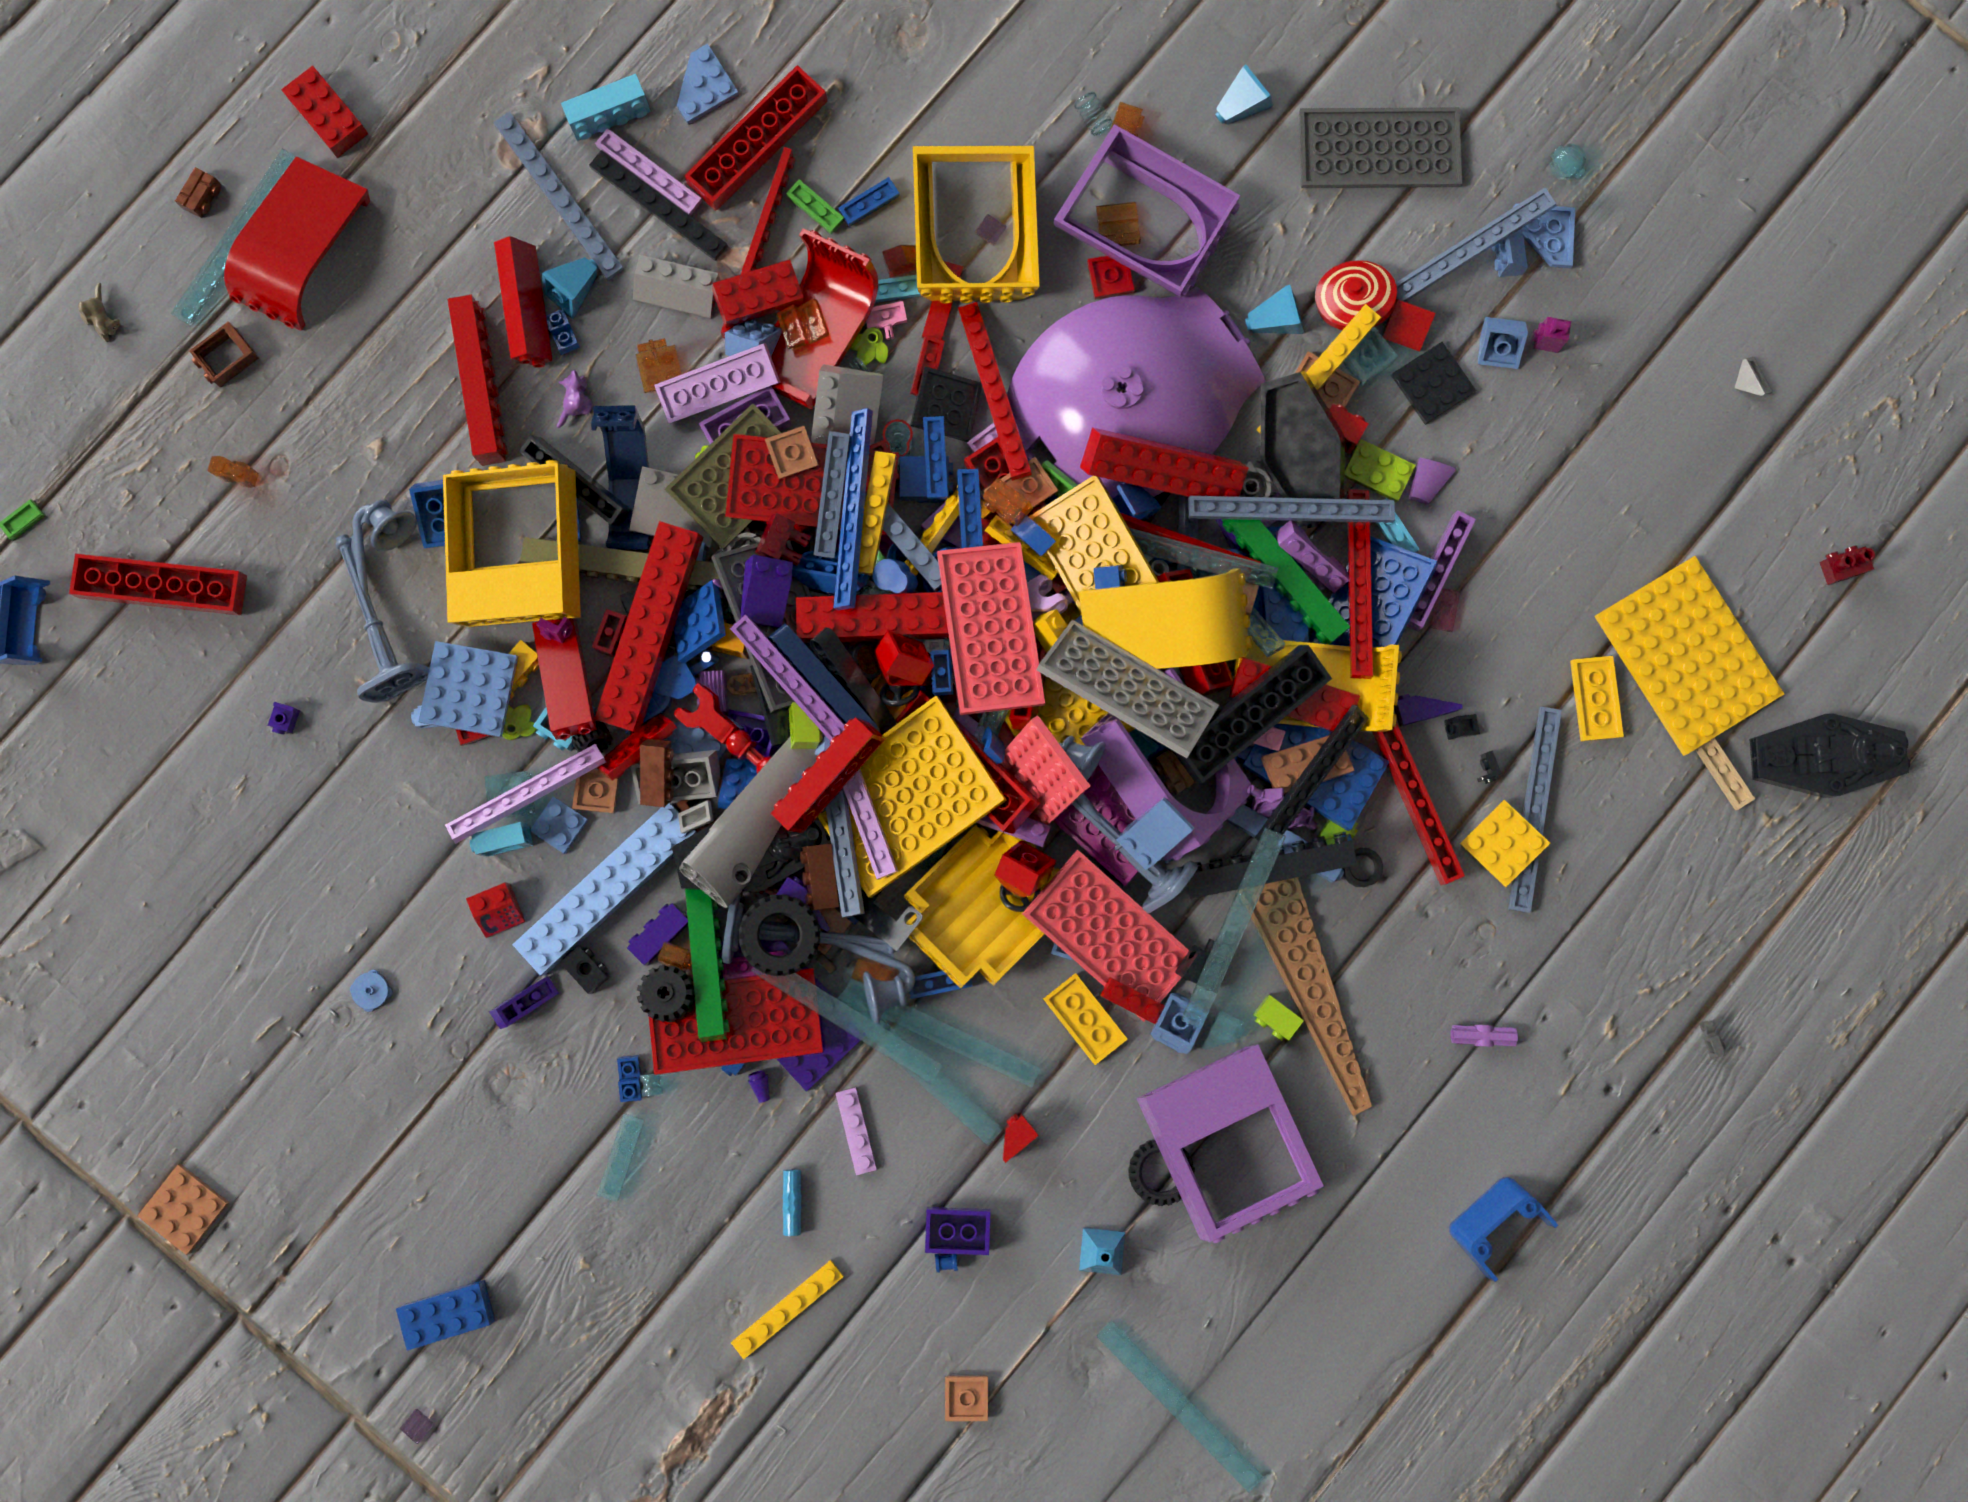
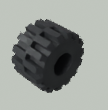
M660 965L657 969L652 968L648 970L649 974L647 976H642L641 980L643 983L637 987V991H640V996H637V1000L642 1004L640 1007L642 1011L647 1013L649 1017L671 1023L676 1022L677 1019H684L686 1017L685 1014L687 1012L691 1013L694 1009L691 1007L693 1002H695L693 979L685 971L671 965ZM662 991H669V996H663Z

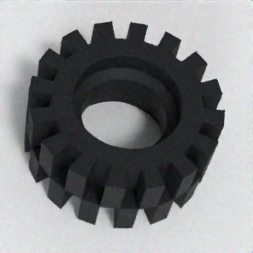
M596 721L597 730H593L588 734L572 736L571 741L578 753L596 744L601 753H603V749L609 748L607 745H611L613 738L604 722Z

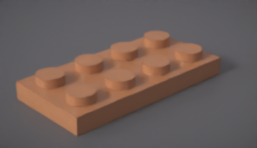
M1329 736L1263 756L1261 760L1272 788H1284V794H1287ZM1346 750L1323 782L1354 771Z

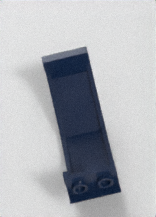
M635 405L593 406L594 414L591 420V429L596 431L597 427H600L603 434L609 492L632 509L621 526L609 524L606 547L617 550L648 549L650 535L629 531L642 466L649 468L645 427Z

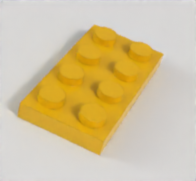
M1613 656L1571 660L1580 741L1624 737Z
M1076 973L1043 998L1094 1065L1127 1040V1037Z

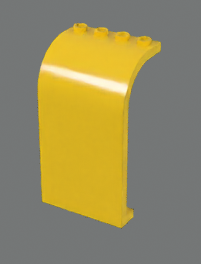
M1241 568L1231 569L1219 575L1196 579L1101 589L1088 588L1079 591L1083 626L1156 669L1229 661L1247 655L1250 652V648H1253L1252 636L1248 635L1250 617L1246 615L1245 609L1248 606L1247 594L1243 592L1246 580L1245 574L1241 573Z
M1252 637L1253 648H1250V652L1243 657L1269 666L1275 665L1298 645H1309L1332 677V680L1326 685L1360 696L1357 706L1369 718L1360 731L1384 732L1390 731L1392 727H1395L1396 714H1393L1394 705L1396 706L1398 702V693H1395L1396 684H1399L1400 672H1397V665L1401 662L1402 657L1399 645L1390 644L1386 647L1372 648V679L1350 678L1349 646ZM1242 657L1236 659L1234 679ZM1287 716L1277 723L1317 727Z

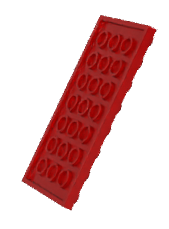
M733 434L725 517L769 522L771 515L778 513L794 521L795 525L817 527L827 444L811 443L818 463L817 467L779 479L765 442L766 437ZM869 449L866 491L869 486L875 451L893 453L897 456L888 504L893 508L899 453ZM846 460V468H845V476H844V484H843V492H842V500H841V508H840V516H839L838 530H841L842 512H843V501H844V490H845V480H846V469H847V460Z
M814 968L803 969L786 976L760 975L725 980L726 991H723V999H727L728 1004L725 1020L728 1019L730 1025L727 1039L708 1042L700 1041L698 1038L695 1002L691 1006L694 1008L691 1013L687 1012L684 1019H677L676 1022H662L649 1017L654 1075L824 1053ZM662 991L663 996H669V991Z

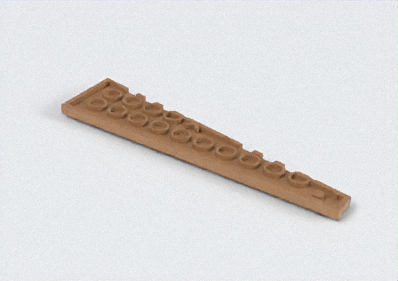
M1298 877L1238 889L1237 892L1351 1115L1354 1116L1372 1107Z

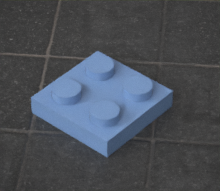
M553 796L530 831L563 854H566L588 819Z

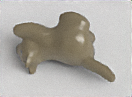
M98 283L95 287V297L89 298L86 301H80L78 309L84 323L87 325L93 324L98 335L105 342H108V334L114 335L121 325L119 324V319L112 320L107 317L102 303V285Z

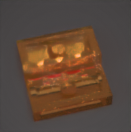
M1136 202L1096 206L1099 234L1120 246L1141 244Z
M815 298L798 307L793 304L777 313L788 349L802 347L829 336L819 302Z

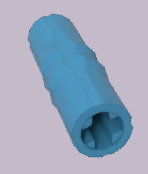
M783 1170V1235L798 1236L801 1235V1170Z

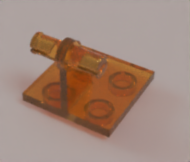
M665 338L655 341L650 339L647 343L637 344L639 353L636 354V359L645 393L656 391L655 384L682 375L675 345L667 347Z

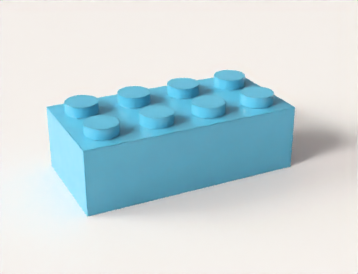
M636 74L561 103L577 141L580 139L586 140L595 133H603L607 128L610 129L616 125H624L631 119L636 117L642 118L651 112Z

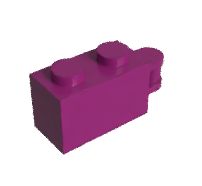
M1547 317L1533 332V349L1558 353L1569 340L1572 321Z

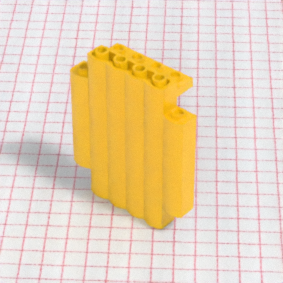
M977 825L953 846L904 896L923 916L922 920L908 937L960 988L978 971L994 986L1044 935L1041 930L1022 914L1023 912L1012 911L1002 903L999 894L1001 883L994 875L1002 854L1022 839L1000 831L990 839L988 832ZM1022 840L1027 844L1031 845L1032 847L1036 848L1033 843ZM1053 868V871L1048 882H1046L1041 887V891L1045 888V886L1051 881V879L1057 874V872L1060 869ZM1035 892L1031 896H1027L1029 902L1034 898ZM1006 895L1010 903L1023 906L1020 898L1014 895ZM916 914L906 922L907 925H912L916 922Z

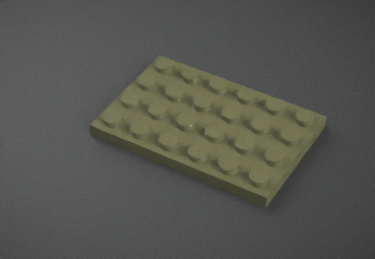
M751 404L664 489L722 549L752 521L725 517L733 434L766 438L781 434L754 404Z

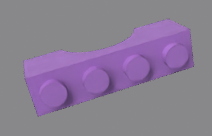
M1288 521L1276 532L1278 545L1333 593L1349 581L1346 567L1333 556L1327 557L1321 553L1310 541L1305 531L1296 523Z

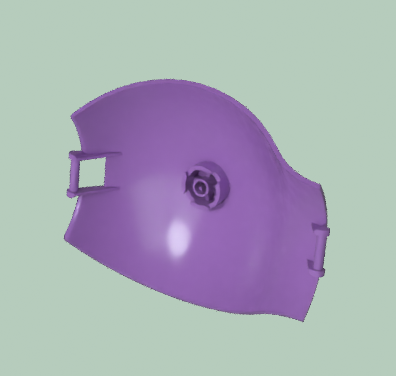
M1198 287L1188 291L1182 298L1179 296L1162 298L1140 295L1117 296L1092 302L1074 310L1051 325L1037 338L1020 361L1008 388L1007 397L1026 456L1030 460L1035 457L1031 450L1041 439L1057 461L1054 466L1079 485L1092 477V475H1088L1080 468L1092 427L1212 454L1227 436L1243 403L1261 386V383L1266 382L1257 361L1248 347L1251 343L1250 340L1245 338L1229 316V311L1225 310L1223 312ZM1118 389H1124L1125 393H1122V391L1119 393ZM1101 478L1111 498L1117 496L1118 489L1116 486L1123 482ZM1142 487L1153 497L1164 492L1161 490Z

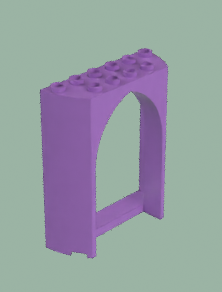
M1114 124L1054 218V226L1182 298L1188 293L1190 287L1193 288L1200 271L1202 272L1207 265L1209 256L1214 254L1219 240H1222L1226 234L1227 227L1231 221L1229 220L1231 215H1235L1240 207V204L1237 203L1240 195ZM1103 162H1106L1178 204L1188 214L1196 228L1199 250L1179 260L1156 261L1132 253L1069 216Z
M1173 667L1158 669L1183 684ZM1107 713L1080 738L1085 746H1094L1101 741L1106 744L1105 751L1098 765L1136 819L1165 797L1194 827L1193 831L1163 856L1165 861L1170 859L1179 860L1186 853L1207 843L1211 839L1210 836L1223 827L1222 823L1235 814L1234 811L1247 802L1246 798L1250 795L1247 790L1251 783L1235 759H1232L1215 773L1216 797L1214 806L1206 814L1194 812L1180 804L1169 793L1119 718Z

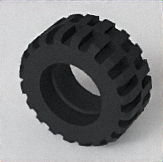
M775 894L758 900L744 914L739 928V943L743 955L754 968L768 975L786 976L802 970L811 962L818 951L821 930L815 913L807 904L796 897ZM775 915L790 917L796 922L800 931V940L797 947L789 954L782 956L767 952L761 945L759 938L762 924L768 918Z

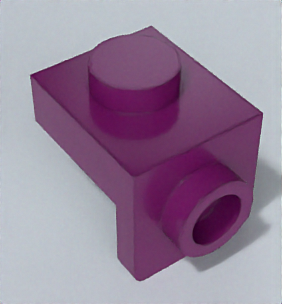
M564 617L558 626L543 618H540L536 624L544 638L548 640L554 639L560 643H563L571 635L573 625L567 617Z

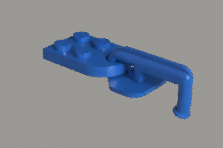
M704 651L701 655L702 660L690 668L686 663L679 662L677 656L670 657L664 661L643 724L665 712L671 705L673 698L682 699L691 694L694 686L697 684L694 677L700 674L699 672H703L718 663L719 656L712 652ZM624 729L625 733L627 734L632 732L630 730Z

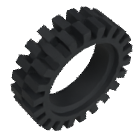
M1149 1140L1145 1144L1140 1145L1133 1153L1132 1159H1130L1128 1172L1131 1185L1137 1195L1144 1201L1149 1202V1204L1169 1206L1172 1203H1178L1181 1201V1196L1176 1186L1168 1191L1158 1192L1150 1189L1143 1180L1142 1168L1146 1159L1160 1152L1156 1141ZM1182 1148L1190 1164V1167L1194 1173L1195 1167L1193 1166V1160L1190 1157L1189 1153L1184 1148Z

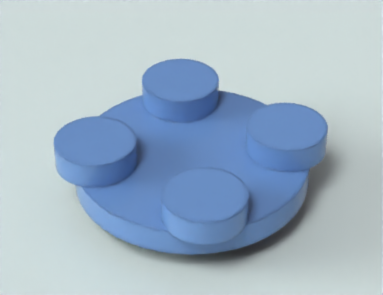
M370 970L368 973L358 976L350 987L354 1002L366 1012L374 1011L375 1008L380 1007L393 994L392 988L388 986L385 978L377 970Z

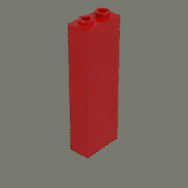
M508 236L495 241L494 247L510 357L513 360L520 361L521 364H530L534 368H541L553 360L536 246Z
M575 618L569 619L573 629L571 635L563 643L554 639L548 640L544 638L536 625L538 621L532 623L550 730L556 740H565L573 735H584L597 730L579 630ZM562 619L547 621L558 626Z

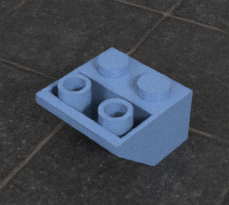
M1522 229L1492 247L1493 252L1496 253L1494 266L1495 270L1498 271L1499 277L1523 275L1527 270L1528 265Z
M756 319L736 325L725 332V355L732 356L766 343L770 356H772L782 329L774 327V325L769 323L757 322Z

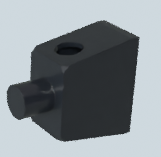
M1209 938L1204 949L1193 945L1175 973L1184 979L1216 992L1225 965V959L1216 955L1221 943Z

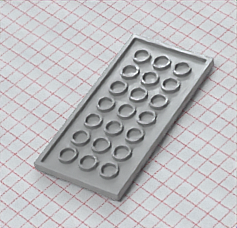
M1074 620L1069 623L1036 669L1046 677L1051 678L1063 687L1068 688L1185 758H1188L1219 707L1218 704Z

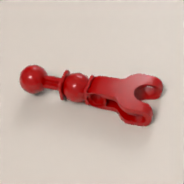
M697 683L693 688V692L699 698L700 705L698 709L692 713L686 708L678 707L674 712L675 717L686 727L704 728L722 744H726V748L731 754L738 756L739 759H749L757 766L758 774L773 756L764 757L755 749L757 743L752 741L749 734L740 730L733 721L721 712L719 696L706 685Z

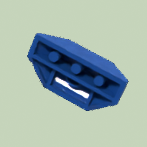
M814 550L803 553L802 558L799 559L800 563L798 566L793 564L792 576L811 590L835 594L839 551H835L834 558L814 556ZM858 574L857 591L866 586L870 575Z

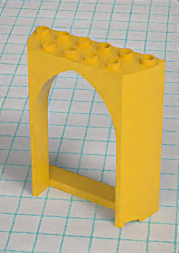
M913 146L917 289L921 296L930 301H940L941 303H951L952 300L960 301L961 303H971L972 301L990 303L992 300L1009 303L1013 300H1022L1034 295V292L1039 288L1034 146ZM932 162H1010L1013 249L1004 268L985 283H967L947 267L939 254L934 231Z

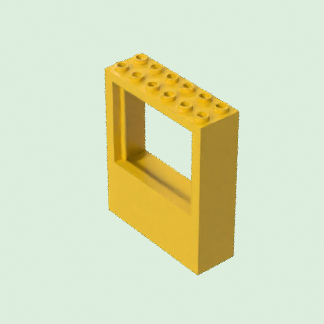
M549 460L546 461V464L541 465L537 462L527 463V466L522 467L517 464L508 465V468L503 469L498 466L489 467V470L484 471L479 468L470 469V472L464 473V471L454 470L451 471V474L443 475L448 623L464 627L535 622L539 621L540 618L545 620H558L564 617L569 619L581 618L575 470L568 468V465L559 464V461ZM555 483L558 560L475 568L472 491Z

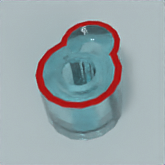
M900 419L891 420L885 425L882 436L888 451L899 453L898 463H900V456H910V449L914 440L913 431L906 421Z

